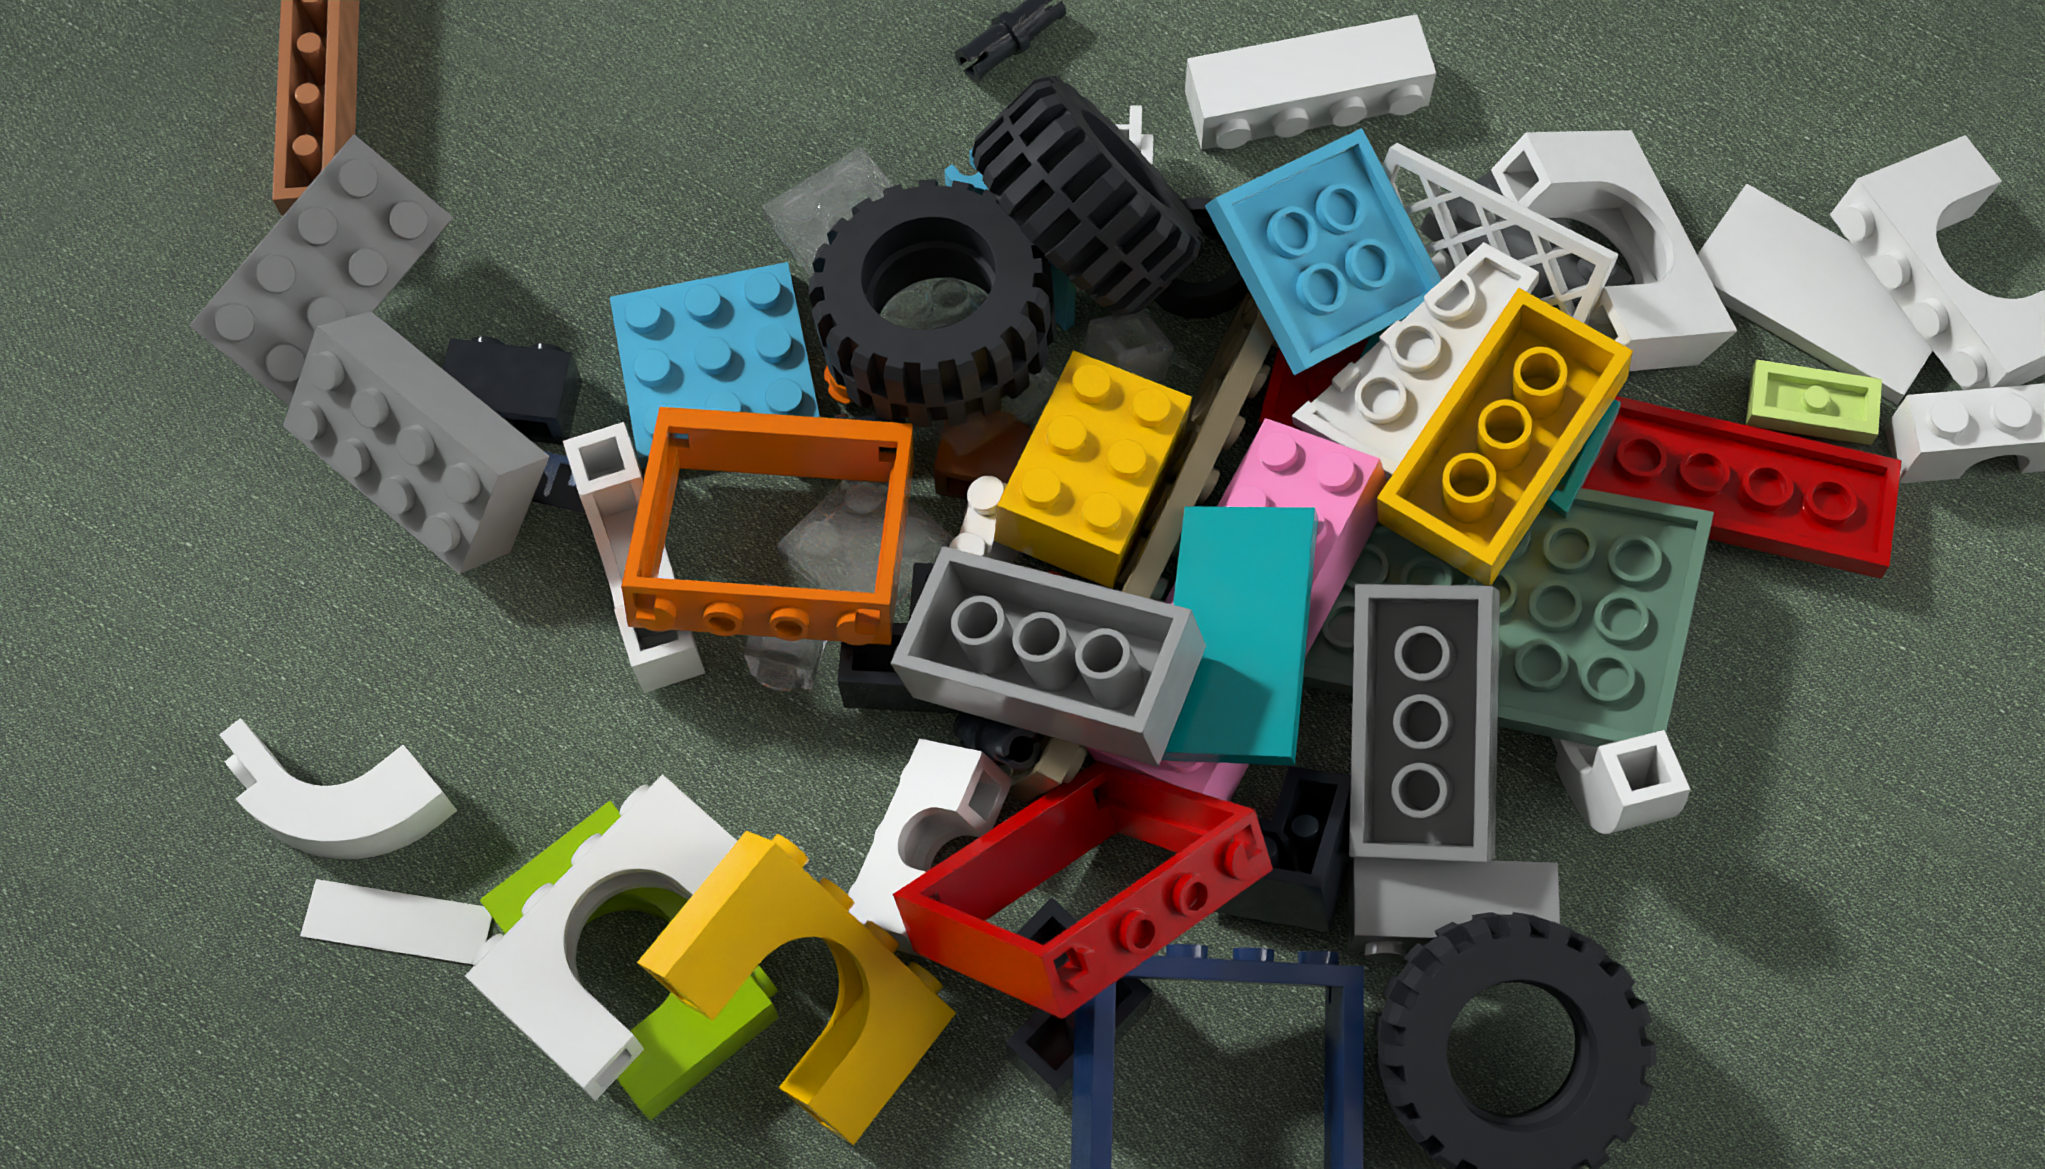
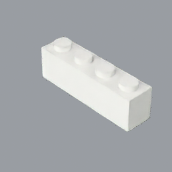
M1416 14L1188 58L1185 94L1201 150L1215 147L1232 149L1242 146L1251 140L1276 135L1287 138L1299 135L1307 129L1333 124L1336 126H1350L1364 118L1389 113L1394 115L1410 114L1420 107L1429 106L1436 71L1418 15Z

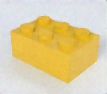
M1073 350L997 504L994 541L1113 589L1184 436L1192 397Z

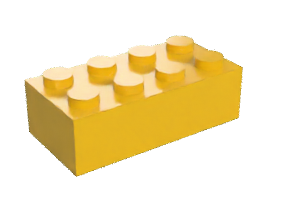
M1518 287L1378 495V522L1483 585L1491 586L1626 382L1633 350Z

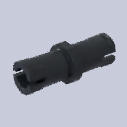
M1025 0L1012 11L999 13L991 19L992 26L967 45L955 51V58L959 66L967 61L972 62L977 58L973 64L963 71L969 79L979 82L985 74L1006 58L1022 54L1030 47V41L1058 19H1062L1066 15L1064 3L1060 1L1054 6L1051 4L1045 8L1052 0Z
M961 712L953 724V732L955 737L961 739L959 743L962 747L982 751L997 766L1007 764L1014 770H1026L1031 768L1041 755V745L1038 740L1032 738L1035 736L1033 731L966 712Z

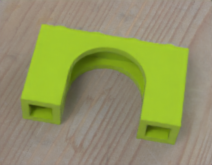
M611 800L480 899V902L505 934L524 916L522 909L530 896L547 883L554 885L573 866L571 859L580 845L594 834L599 833L603 835L621 817L619 810ZM633 888L618 893L602 903L591 914L585 925L602 915L622 910L646 912L661 918L669 924L688 900L675 892L663 888ZM758 965L713 1021L687 1007L670 993L660 1007L630 1030L644 1050L617 1078L618 1082L643 1114L651 1121L779 1018L773 1003L770 1001V998L779 991Z

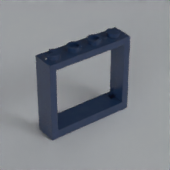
M1169 944L1166 945V956L1152 955L1121 977L1325 988L1324 1169H1363L1364 966L1339 965L1338 952L1300 951L1298 952V963L1274 962V949L1233 948L1231 960L1208 958V946ZM1116 981L1075 1010L1071 1169H1111Z

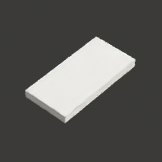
M1749 184L1744 186L1697 254L1723 305L1841 373L1882 379L1881 396L1896 405L1903 398L1933 351L1887 289L1879 282L1877 276L1850 241Z

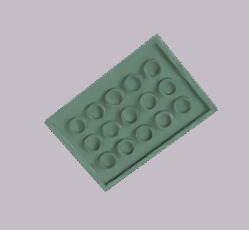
M1558 484L1552 494L1556 489L1562 493L1566 485ZM1584 488L1579 489L1566 518L1545 504L1491 585L1500 591L1498 726L1595 747L1662 730L1667 734L1714 512ZM1377 521L1305 658L1303 686L1353 696L1355 584L1485 585Z

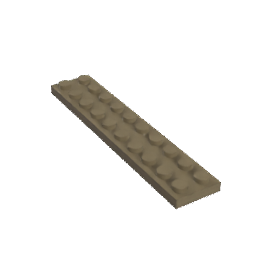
M1249 289L1240 301L1191 401L1184 436L1113 590L1160 601L1168 584V579L1161 576L1169 557L1171 556L1175 559L1179 556L1184 507L1194 506L1196 502L1201 505L1211 494L1220 475V471L1213 468L1221 449L1228 451L1232 447L1244 426L1245 418L1238 415L1246 397L1253 399L1269 374L1270 366L1263 363L1270 347L1277 348L1278 344ZM1033 732L1035 736L1032 738L1038 740L1041 745L1039 760L1026 770H1014L1012 768L1009 777L1013 782L1007 795L1026 803L1043 793H1049L1062 782L1069 784L1078 773L1085 759L1087 749L1076 743Z

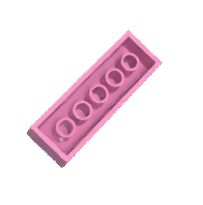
M1265 418L1217 507H1315L1318 515L1306 658L1378 521L1377 497L1388 481L1380 458ZM1175 584L1164 603L1173 605ZM1086 747L1095 762L1100 761L1229 802L1249 764L1161 761L1159 767Z

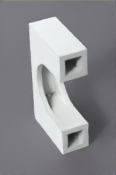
M1632 130L1526 132L1491 169L1504 197L1546 218H1570L1586 223L1605 235L1622 253L1630 266L1636 285L1604 287L1587 325L1633 350L1629 371L1699 365L1737 332Z
M1966 135L1858 178L1831 212L1830 216L1963 390L2020 386L2045 374V290L2018 299L2000 298L1981 292L1966 283L1951 269L1945 261L1937 242L1936 231L1972 217L2002 182Z
M663 774L651 787L647 784L642 785L625 800L619 811L621 817L603 835L599 833L594 834L580 845L571 859L573 866L554 885L547 883L530 896L522 909L524 916L505 935L499 933L488 939L474 955L472 960L474 967L465 975L483 996L594 1101L638 1057L644 1048L622 1023L583 988L576 966V949L585 923L591 914L606 900L618 893L633 888H663L689 900L737 842L735 838Z

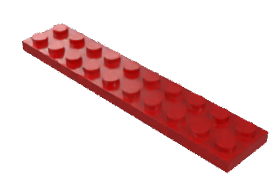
M1364 339L1296 375L1291 371L1278 346L1257 432L1265 418L1304 431L1293 424L1292 415L1307 401L1312 403L1331 386L1332 379L1349 363L1355 364L1360 359L1369 340ZM1616 396L1614 398L1621 402L1619 413L1582 488L1712 511L1714 513L1709 535L1710 540L1882 579L1888 570L1902 460Z

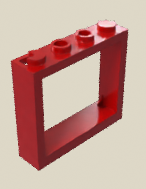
M1096 761L1076 774L1069 784L1063 783L893 893V897L915 953L1063 1019L1268 874L1273 868L1254 809ZM1095 788H1098L1099 791L1097 795L1099 802L1097 804L1092 792ZM1117 832L1177 852L1175 856L1045 945L986 922L987 919ZM1067 952L1069 962L1056 970L1053 960Z

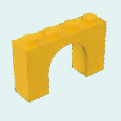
M746 831L637 963L684 1005L713 1021L755 968L773 950L795 939L820 937L830 949L838 969L839 993L836 1007L824 1031L782 1082L779 1089L823 1128L854 1146L955 1016L956 1012L937 995L943 988V985L931 973L915 962H911L906 966L894 955V952L900 945L888 932L870 920H867L863 925L849 912L855 902L845 891L824 877L817 882L803 869L809 862V858L795 844L780 834H776L772 840Z

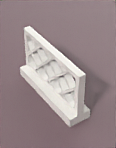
M1399 143L1389 147L1382 167L1407 215L1432 207L1444 239L1424 245L1428 254L1448 247L1454 265L1457 267L1467 258L1462 242L1487 235L1492 247L1510 256L1500 229L1516 224L1530 231L1538 254L1518 261L1529 267L1542 263L1554 295L1541 298V300L1551 306L1558 304L1560 311L1587 325L1617 260L1618 253ZM1400 167L1419 175L1427 194V199L1404 206L1395 184ZM1439 186L1449 191L1442 193ZM1461 196L1474 203L1483 226L1458 234L1445 201ZM1494 214L1502 217L1503 219L1496 221ZM1550 242L1556 244L1559 247L1552 249ZM1573 253L1596 265L1588 284L1568 290L1556 258ZM1581 297L1577 309H1575L1572 299Z

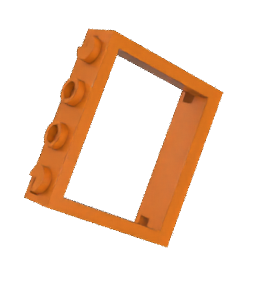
M659 407L621 585L628 627L646 628L656 632L680 630L709 632L718 636H733L736 634L767 636L787 641L810 639L839 641L851 645H891L914 466L913 424ZM675 433L688 434L689 439L676 438ZM880 447L897 448L896 453L881 452ZM693 469L889 483L875 592L658 578L679 470Z

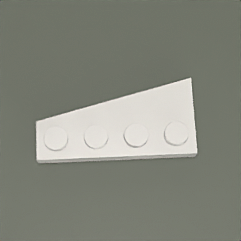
M1483 242L1424 296L1423 303L1403 321L1397 320L1379 336L1380 341L1355 364L1351 362L1332 379V385L1312 403L1307 401L1292 415L1293 424L1309 434L1380 458L1386 478L1389 480L1518 287L1531 294L1538 283L1539 272Z

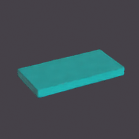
M1184 507L1173 605L1192 610L1206 648L1161 761L1295 766L1318 527V515L1315 507Z

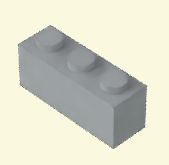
M1353 857L1347 873L1348 951L1365 952V959L1372 962L1392 963L1405 960L1404 956L1417 943L1424 946L1436 937L1435 930L1452 921L1457 924L1472 920V915L1488 912L1512 914L1513 912L1535 915L1560 924L1558 863L1492 860L1489 862Z

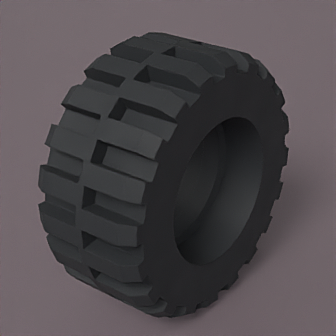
M1051 75L1036 78L975 137L972 149L973 163L976 170L982 174V180L988 190L999 200L998 203L1008 216L1013 218L1030 242L1034 243L1057 269L1059 268L1068 276L1069 280L1076 287L1088 293L1092 300L1102 307L1107 306L1112 313L1125 316L1141 312L1200 257L1205 241L1203 238L1204 234L1196 224V219L1182 203V199L1167 184L1154 165L1142 155L1135 144L1128 140L1107 116L1105 117L1090 100L1080 95L1069 83H1064L1061 78Z
M937 179L918 180L919 187L903 190L902 185L898 184L884 189V197L874 202L869 197L851 209L853 217L849 221L842 217L827 233L829 245L823 243L818 248L813 260L814 274L809 279V298L822 353L826 358L829 372L838 385L846 387L850 399L863 408H869L874 403L876 416L892 422H898L900 416L909 417L910 422L916 427L930 428L932 427V420L947 419L949 426L968 423L967 415L980 411L983 417H986L1000 410L1003 397L1008 395L1012 399L1017 398L1030 386L1028 373L1036 375L1044 367L1049 357L1048 346L1054 342L1056 330L1051 264L1048 263L1045 254L1022 233L1021 228L1013 218L1006 214L999 205V200L989 190L985 189L981 195L975 193L974 185L953 180L950 187L939 186ZM934 278L959 279L978 286L988 294L984 303L970 316L955 324L938 329H910L896 325L880 316L882 309L893 296L904 288L923 280Z
M1494 912L1472 915V920L1461 924L1452 921L1435 930L1436 937L1426 945L1422 946L1417 943L1404 956L1408 963L1398 977L1390 976L1382 992L1387 996L1382 1013H1376L1373 1034L1378 1038V1053L1374 1054L1376 1072L1383 1082L1386 1091L1384 1096L1392 1112L1414 1141L1445 1169H1578L1584 1165L1589 1169H1598L1611 1160L1604 1150L1616 1138L1626 1144L1638 1126L1629 1119L1637 1104L1648 1107L1654 1086L1644 1081L1646 1066L1657 1065L1656 1043L1647 1039L1645 1026L1652 1023L1645 1001L1636 998L1632 990L1635 981L1623 965L1614 962L1606 955L1607 950L1590 937L1554 921L1518 912H1513L1512 914H1497ZM1501 983H1524L1543 989L1563 1006L1572 1021L1574 1029V1058L1565 1081L1556 1093L1544 1103L1522 1113L1498 1114L1485 1110L1471 1102L1456 1085L1447 1061L1448 1037L1460 1011L1478 993L1490 986Z

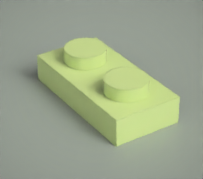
M1756 360L1750 371L1746 425L1871 445L1879 432L1882 379Z

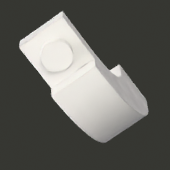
M241 718L219 734L234 753L224 762L247 789L235 799L277 839L308 854L333 859H362L390 853L424 837L457 811L443 791L404 745L400 746L373 769L355 780L339 785L320 786L308 784L290 776L261 739Z
M1664 730L1599 747L1552 738L1558 753L1555 767L1559 777L1581 816L1597 832L1610 834L1673 818L1683 810L1690 787Z

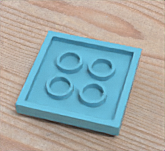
M1362 128L1226 192L1205 205L1294 375L1387 328L1397 320L1400 321L1406 318L1424 302V296L1442 280Z
M788 262L610 297L635 447L641 469L647 467L659 407L820 417ZM675 433L676 438L689 439L688 434Z

